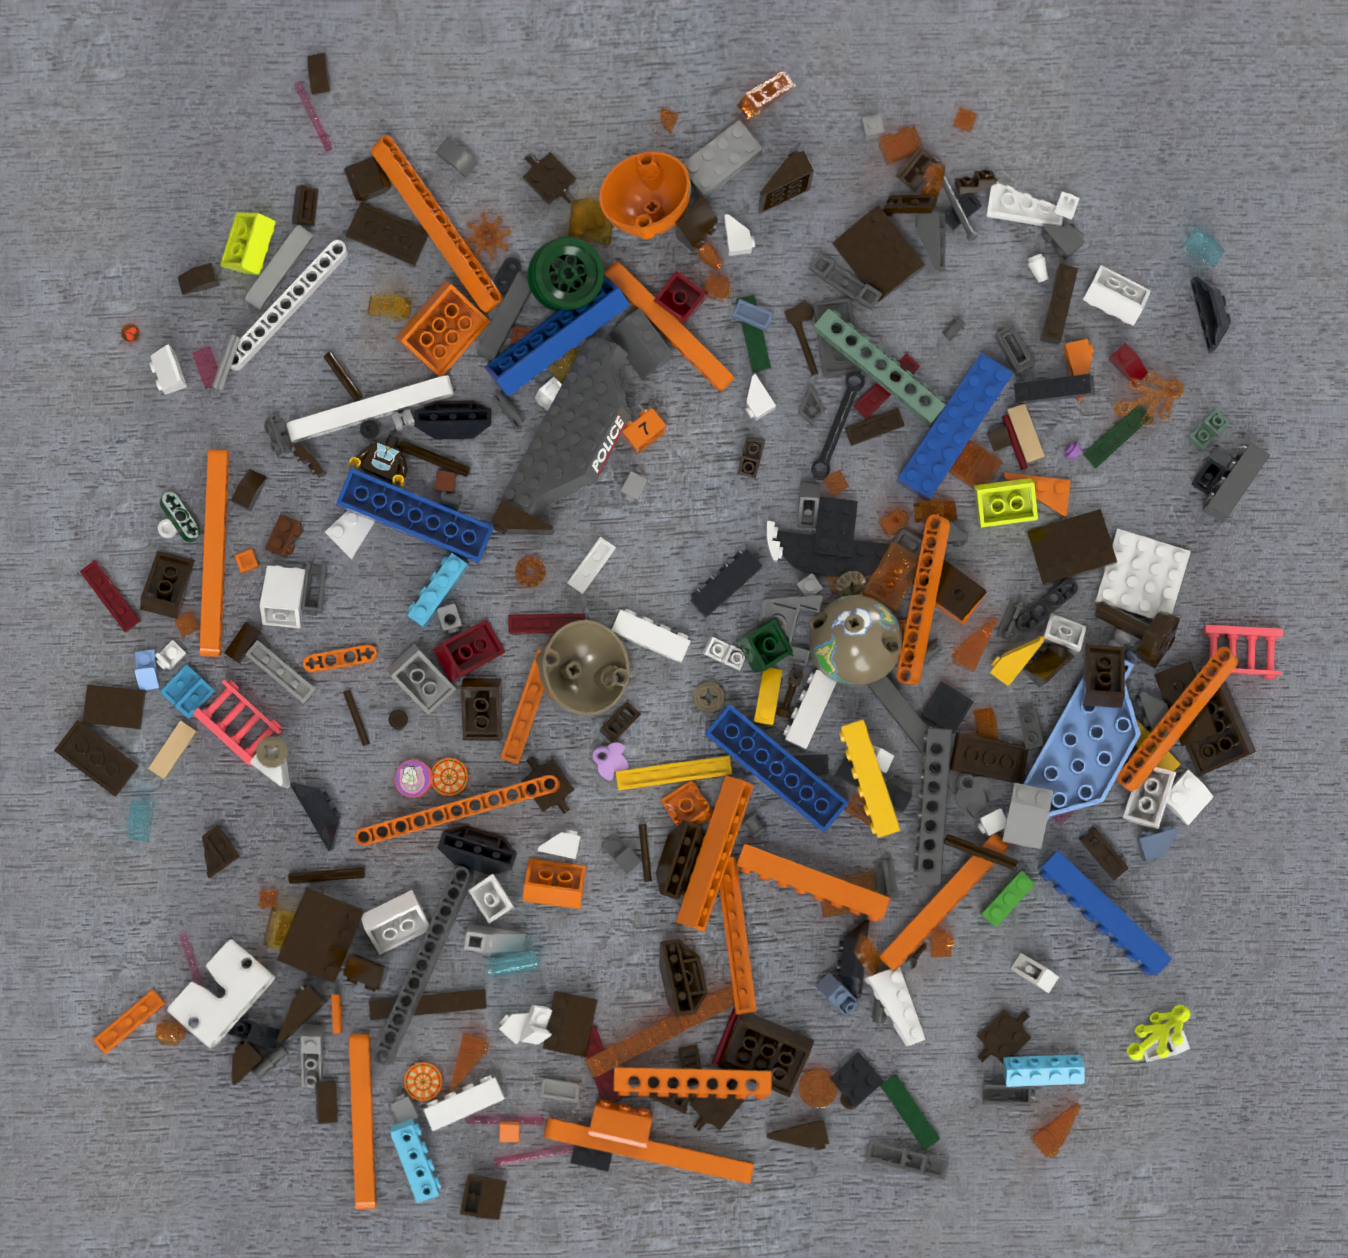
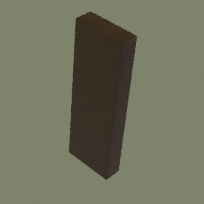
M897 408L845 427L844 430L850 445L854 446L902 428L905 425Z

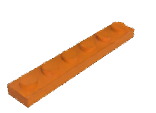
M538 649V650H537V653H536V656H537L538 653H540L542 650H539V649ZM536 656L500 759L518 765L544 693L539 676V667L536 664Z

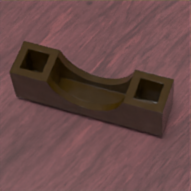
M1059 264L1040 341L1059 345L1061 342L1078 268Z

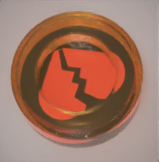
M129 323L122 327L121 337L125 342L135 343L140 339L141 332L135 324Z

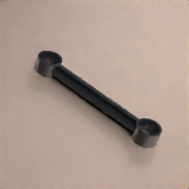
M852 372L846 378V391L819 460H816L811 467V474L815 479L823 480L830 473L829 463L857 392L861 391L865 384L864 376L859 372ZM851 376H857L861 379L862 385L859 388H851L849 386L848 379ZM818 463H823L827 467V473L823 476H818L814 473V466Z

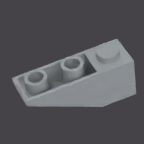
M469 923L464 949L482 953L523 952L526 933Z
M304 1025L301 1033L302 1088H315L316 1082H322L323 1025Z

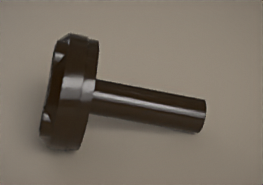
M1103 601L1095 613V617L1140 639L1137 659L1153 668L1157 667L1166 652L1171 648L1180 618L1168 612L1160 611L1151 623L1147 624Z

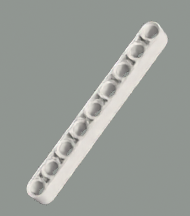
M341 240L331 242L243 335L234 356L239 357V362L231 365V370L238 371L242 369L347 257V248ZM336 247L343 248V251L340 254H335L333 252ZM323 261H330V265L327 268L321 267ZM311 274H316L317 279L315 281H308V277ZM303 288L304 293L299 296L295 295L296 289ZM284 302H291L290 308L282 309ZM271 316H278L277 322H269ZM259 329L265 330V334L262 337L256 336V332ZM251 343L252 348L249 351H244V344Z
M441 376L288 422L286 426L291 442L296 443L361 424L366 420H374L395 412H401L406 408L411 409L454 395L449 376Z

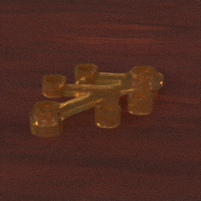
M1149 372L1144 377L1145 382L1148 384L1154 383L1163 388V390L1155 391L1141 384L1137 378H1132L1127 383L1128 388L1139 391L1147 396L1128 403L1126 401L1118 402L1114 406V413L1118 417H1124L1130 413V410L1150 403L1145 415L1141 418V423L1149 426L1154 422L1153 415L1160 399L1167 396L1163 408L1158 411V416L1161 419H1167L1171 415L1170 409L1174 399L1181 397L1184 392L1183 384L1180 381L1171 380L1167 382L1157 377L1155 372ZM1149 375L1154 377L1153 381L1148 379ZM1132 381L1136 382V387L1131 386ZM1173 386L1177 387V392L1172 390ZM1121 405L1126 407L1125 412L1121 410ZM1163 410L1167 412L1166 417L1162 415ZM1146 416L1150 418L1149 423L1145 422Z

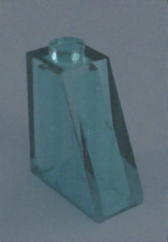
M536 950L489 959V963H486L488 975L492 974V978L539 970Z

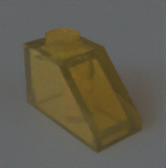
M397 295L370 296L367 315L396 320L409 319L412 300Z

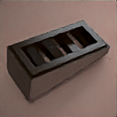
M627 701L601 727L600 732L611 743H614L637 720L641 713ZM626 709L633 717L630 718L623 711ZM619 716H621L622 718H624V719L627 721V723L625 724V723L619 718ZM615 721L622 728L619 729L613 722ZM608 727H610L616 733V735L611 730H609Z
M697 1044L678 1048L682 1069L697 1067L698 1070H702ZM695 1052V1055L683 1056V1053ZM696 1059V1063L685 1065V1061ZM697 1079L687 1081L688 1087L699 1084Z

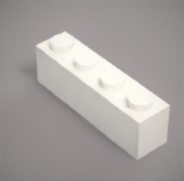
M620 610L612 627V631L616 635L682 663L691 643L688 640L689 636L680 632L674 634L670 632L671 628L662 624L658 627L653 624V620L643 616L640 619L631 610Z
M816 670L815 673L811 672L807 683L810 684L808 690L803 689L799 698L802 703L799 708L795 707L791 716L794 721L791 726L787 725L783 734L786 736L785 741L804 750L808 747L836 685V681L825 676L820 670Z
M489 1075L480 1079L481 1084L474 1086L471 1083L462 1087L463 1092L456 1094L454 1091L445 1095V1100L438 1102L436 1099L427 1103V1108L424 1109L432 1131L504 1100L505 1096L497 1077L492 1078Z

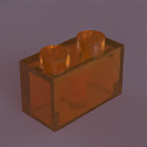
M909 126L899 130V133L894 135L891 133L881 137L878 144L886 165L912 156L919 146L923 149L915 126L909 128Z

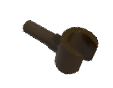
M925 944L913 956H909L906 959V963L910 959L915 961L911 969L916 967L917 959L927 948Z

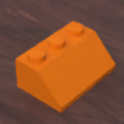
M529 858L523 901L580 909L586 866Z
M606 1099L596 1100L589 1135L646 1148L653 1112L646 1108H631L630 1105L624 1103L619 1105L613 1104Z

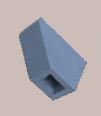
M1171 826L1160 828V833L1153 834L1152 831L1142 833V838H1138L1137 842L1143 861L1165 856L1178 832L1177 828L1171 829Z
M830 973L815 986L846 1017L859 1004L849 991Z

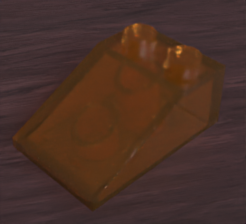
M891 542L861 595L878 600L895 613L915 579L919 557Z

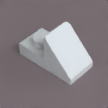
M532 1004L520 1038L521 1042L538 1045L551 1036V1033L546 1029L552 1012L549 1007Z

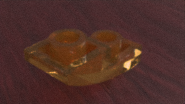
M931 163L923 177L927 185L923 188L921 195H936V198H938L944 180L945 165Z

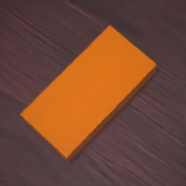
M332 994L333 1034H340L343 1032L341 995Z

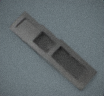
M870 1140L866 1155L867 1160L945 1180L949 1164L948 1160Z

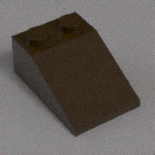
M702 196L676 224V239L692 252L696 249L700 250L706 242L704 239L708 235L712 236L718 229L716 226L718 219Z
M503 500L491 520L495 528L494 530L503 535L506 532L519 535L554 534L553 526Z
M157 551L141 595L140 610L178 619L195 560Z
M1054 643L1050 646L1046 644L1039 651L1041 655L1036 660L1032 657L1025 665L1027 668L1024 672L1040 688L1075 656Z
M1086 644L1083 674V705L1122 708L1125 698L1124 647Z
M463 678L461 684L463 740L501 741L502 678Z
M352 953L347 955L343 975L347 977L346 981L356 985L358 982L365 984L364 988L375 992L376 989L381 990L390 968Z
M302 985L295 992L296 997L292 1000L277 1039L279 1043L285 1042L327 1003L313 985Z

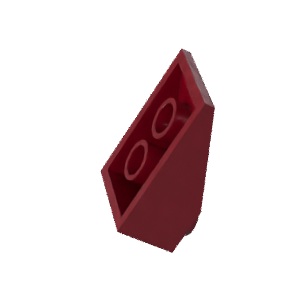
M487 619L444 641L433 649L452 683L506 653Z

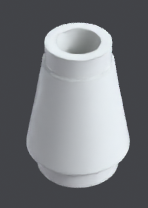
M1042 254L1027 259V265L1038 283L1049 279L1045 257Z

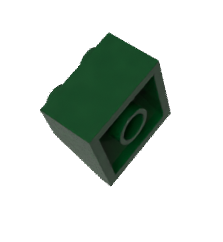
M776 619L753 628L736 639L753 673L766 671L793 653Z

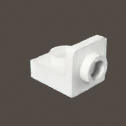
M1062 191L1054 213L1072 220L1080 198Z
M553 377L539 389L535 400L548 411L562 384Z
M174 640L160 653L155 654L158 658L156 662L163 669L167 667L170 670L187 655Z

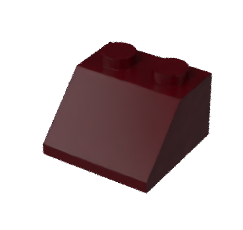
M676 271L653 301L684 324L705 301L707 293Z

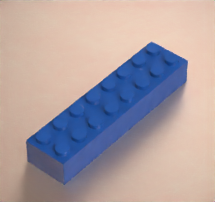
M604 276L602 288L592 302L579 309L558 310L485 365L484 368L495 384L507 396L516 393L525 383L531 382L541 371L547 370L553 362L564 357L565 353L577 347L586 337L592 336L598 328L608 324L610 319L622 313L630 304L620 289Z
M981 352L896 482L929 502L1013 373Z
M352 468L336 502V506L477 564L480 563L494 528L489 524Z
M730 704L705 733L709 739L823 833L826 832L849 804V802Z
M1053 851L1037 868L1040 871L1038 874L1045 881H1051L1054 884L1053 888L1060 895L1065 894L1068 897L1067 902L1071 906L1080 908L1083 911L1081 915L1087 921L1097 924L1095 928L1102 935H1108L1111 938L1109 941L1116 948H1122L1125 951L1124 955L1131 962H1137L1140 965L1138 969L1146 976L1147 974L1149 976H1157L1172 960L1156 942L1059 851Z

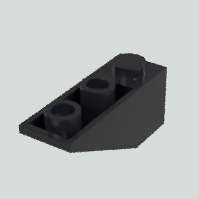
M241 1017L227 1034L263 1047L275 1049L281 1030Z

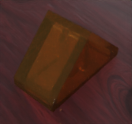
M992 707L973 710L977 736L998 740V726Z

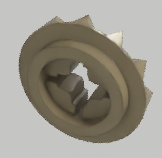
M850 571L839 577L836 582V590L839 595L843 596L854 595L855 593L860 594V589L865 588L866 580L862 573Z
M702 683L694 692V703L703 712L711 713L717 711L724 702L723 690L716 683ZM707 689H709L712 696H717V698L711 699L710 706H708L706 699H700V697L706 696Z
M266 737L259 742L256 748V757L263 766L276 768L283 764L287 758V746L278 737ZM266 746L271 749L276 748L277 750L275 751V753L277 754L278 758L270 756L266 759V757L269 754V751L266 748Z

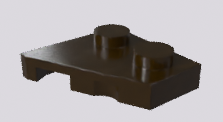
M219 825L202 836L208 878H212L241 857Z

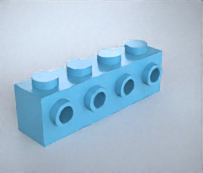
M453 553L450 556L446 555L441 562V569L432 574L429 579L431 581L429 586L422 588L418 594L419 600L416 603L413 602L407 610L409 612L407 616L424 629L469 567L466 562Z
M1081 1054L1003 1057V1077L1006 1087L1084 1084L1085 1066Z
M413 1119L391 1126L390 1133L416 1202L420 1203L439 1196V1188H442L439 1178L434 1177L432 1172L435 1170L432 1159L428 1160L426 1156L428 1149L425 1141L421 1142L419 1136L422 1133L419 1125L414 1124Z

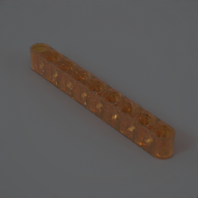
M732 984L706 997L695 1014L676 1017L673 1014L584 1060L592 1077L595 1078L734 1006Z

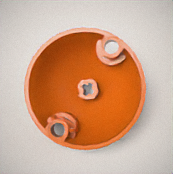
M651 151L630 156L617 164L604 179L599 194L601 209L609 222L619 230L646 240L651 239L656 234L660 235L672 229L686 213L691 196L690 177L684 164L670 154Z

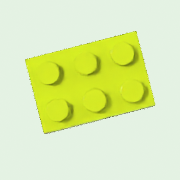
M1031 478L974 485L977 519L981 528L1038 520L1035 484Z

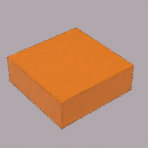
M253 549L234 555L241 574L259 567Z
M500 1121V1142H519V1122Z

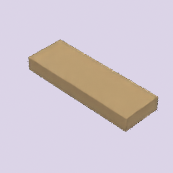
M1025 403L1007 409V414L1010 417L1026 463L1044 458L1045 455Z
M180 720L148 769L161 778L166 779L197 731Z

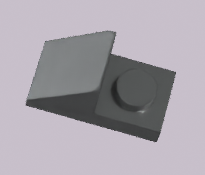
M616 833L601 845L626 874L641 862Z

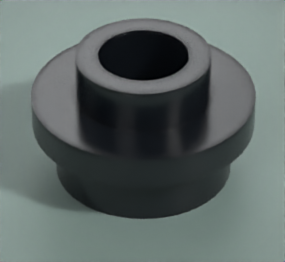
M366 420L360 426V433L366 439H373L379 433V426L373 420ZM372 426L373 430L372 432H367L366 428Z

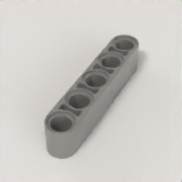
M300 225L295 227L247 293L245 300L262 311L310 247L315 236Z

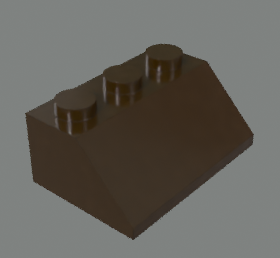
M554 991L551 1005L552 1012L547 1024V1030L551 1033V1036L544 1040L542 1049L586 1057L598 1000Z

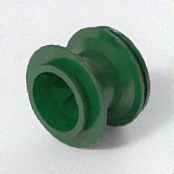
M576 237L557 238L546 243L534 253L527 271L528 285L535 299L550 310L579 309L588 305L599 294L604 282L603 262L596 249L586 241ZM567 258L573 260L572 265L567 263ZM555 260L560 262L559 268L554 267L553 263ZM577 267H580L582 274L577 273ZM564 269H569L570 279H566V275L563 274ZM551 274H555L557 276V280L555 282L551 281ZM574 280H578V281H579V287H578V288L574 287V285H573ZM561 284H565L567 286V290L565 292L561 291Z

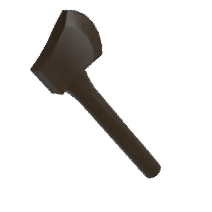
M804 300L797 306L784 311L787 323H791L797 333L811 376H815L819 373L802 327V321H811L814 313L812 306Z

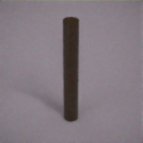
M350 690L344 691L343 694L363 746H366L370 742Z
M639 824L644 882H652L646 824Z

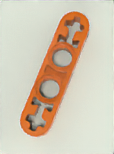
M364 645L306 656L303 660V667L306 671L315 673L374 662L377 659L378 652L373 646ZM366 649L374 652L371 655V659H368L367 656H362V661H358L359 655L357 650H360V654L366 653ZM347 652L355 654V660L351 663L346 662L344 659ZM329 655L336 657V663L333 666L326 664V658ZM319 657H322L323 668H321V664L314 665V669L307 666L310 659L317 662L320 661Z

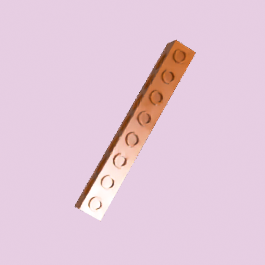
M615 1067L614 1092H618L619 1096H630V1092H638V1096H649V1092L657 1093L658 1097H669V1093H677V1097H689V1093L696 1094L697 1098H708V1094H716V1098H728V1094L736 1095V1099H747V1095H755V1099H767V1095L771 1096L772 1071ZM632 1076H636L640 1080V1084L636 1088H632L628 1084ZM651 1077H657L659 1079L658 1087H649L648 1080ZM671 1077H675L679 1081V1085L675 1089H671L667 1084ZM690 1078L698 1080L699 1084L696 1089H690L687 1086V1081ZM710 1078H714L718 1082V1087L714 1090L707 1087L706 1083ZM729 1079L737 1081L738 1086L735 1090L727 1088L726 1082ZM749 1079H753L757 1083V1088L753 1091L746 1088V1082Z

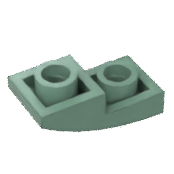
M1215 409L1187 439L1202 451L1228 425L1229 421Z

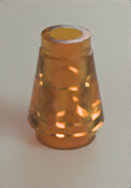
M708 243L696 253L700 260L716 271L724 264L714 247Z

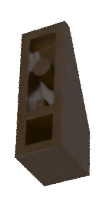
M823 1119L766 1133L768 1139L814 1148L815 1151L826 1148L825 1145L829 1144Z

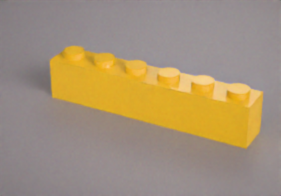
M864 719L842 725L839 735L842 742L846 741L848 747L845 750L848 761L852 760L853 762L852 774L854 779L858 778L860 786L857 788L860 797L865 798L866 804L863 806L866 815L871 816L873 823H870L873 835L877 834V837L880 838L900 831V826Z

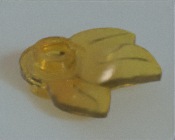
M574 348L565 353L564 357L557 360L559 367H555L552 363L548 368L551 373H554V377L561 384H563L577 356L578 350Z

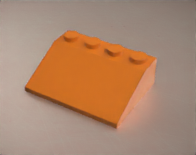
M444 281L398 333L395 339L438 377L444 376L491 321L452 284Z

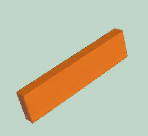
M152 989L96 1036L93 1041L106 1055L166 1003Z

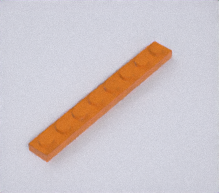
M730 857L719 889L736 1014L740 1015L756 1012L757 1009L736 857Z

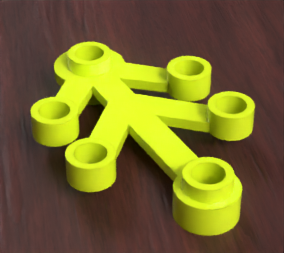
M1177 1005L1171 1012L1152 1013L1150 1021L1153 1025H1138L1135 1028V1033L1139 1038L1146 1037L1148 1033L1153 1034L1141 1044H1130L1127 1048L1129 1057L1132 1060H1141L1144 1057V1051L1158 1039L1159 1044L1156 1048V1053L1160 1058L1167 1057L1169 1055L1167 1048L1169 1031L1174 1025V1033L1170 1037L1171 1041L1176 1046L1184 1042L1182 1028L1183 1023L1190 1017L1189 1009L1183 1005ZM1163 1020H1168L1165 1024H1161Z

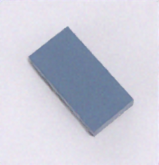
M741 299L738 300L732 314L733 318L766 332L774 316V313Z

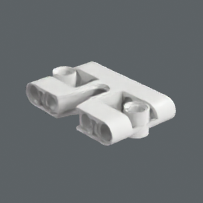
M233 939L229 940L206 965L216 982L225 989L224 997L217 998L209 990L190 982L167 1010L209 1049L214 1048L275 979V976ZM248 960H251V967L244 968V963ZM199 1019L198 1026L191 1028V1022Z

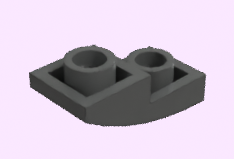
M449 138L435 151L438 156L448 165H452L463 177H467L478 164L474 158Z

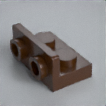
M280 514L265 549L287 559L288 555H292L295 549L293 543L296 537L299 538L303 531L302 523Z

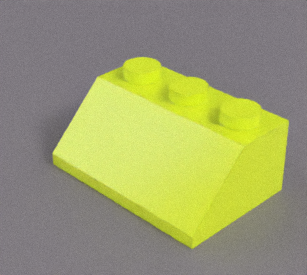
M236 212L220 266L249 275H260L276 221L259 213Z

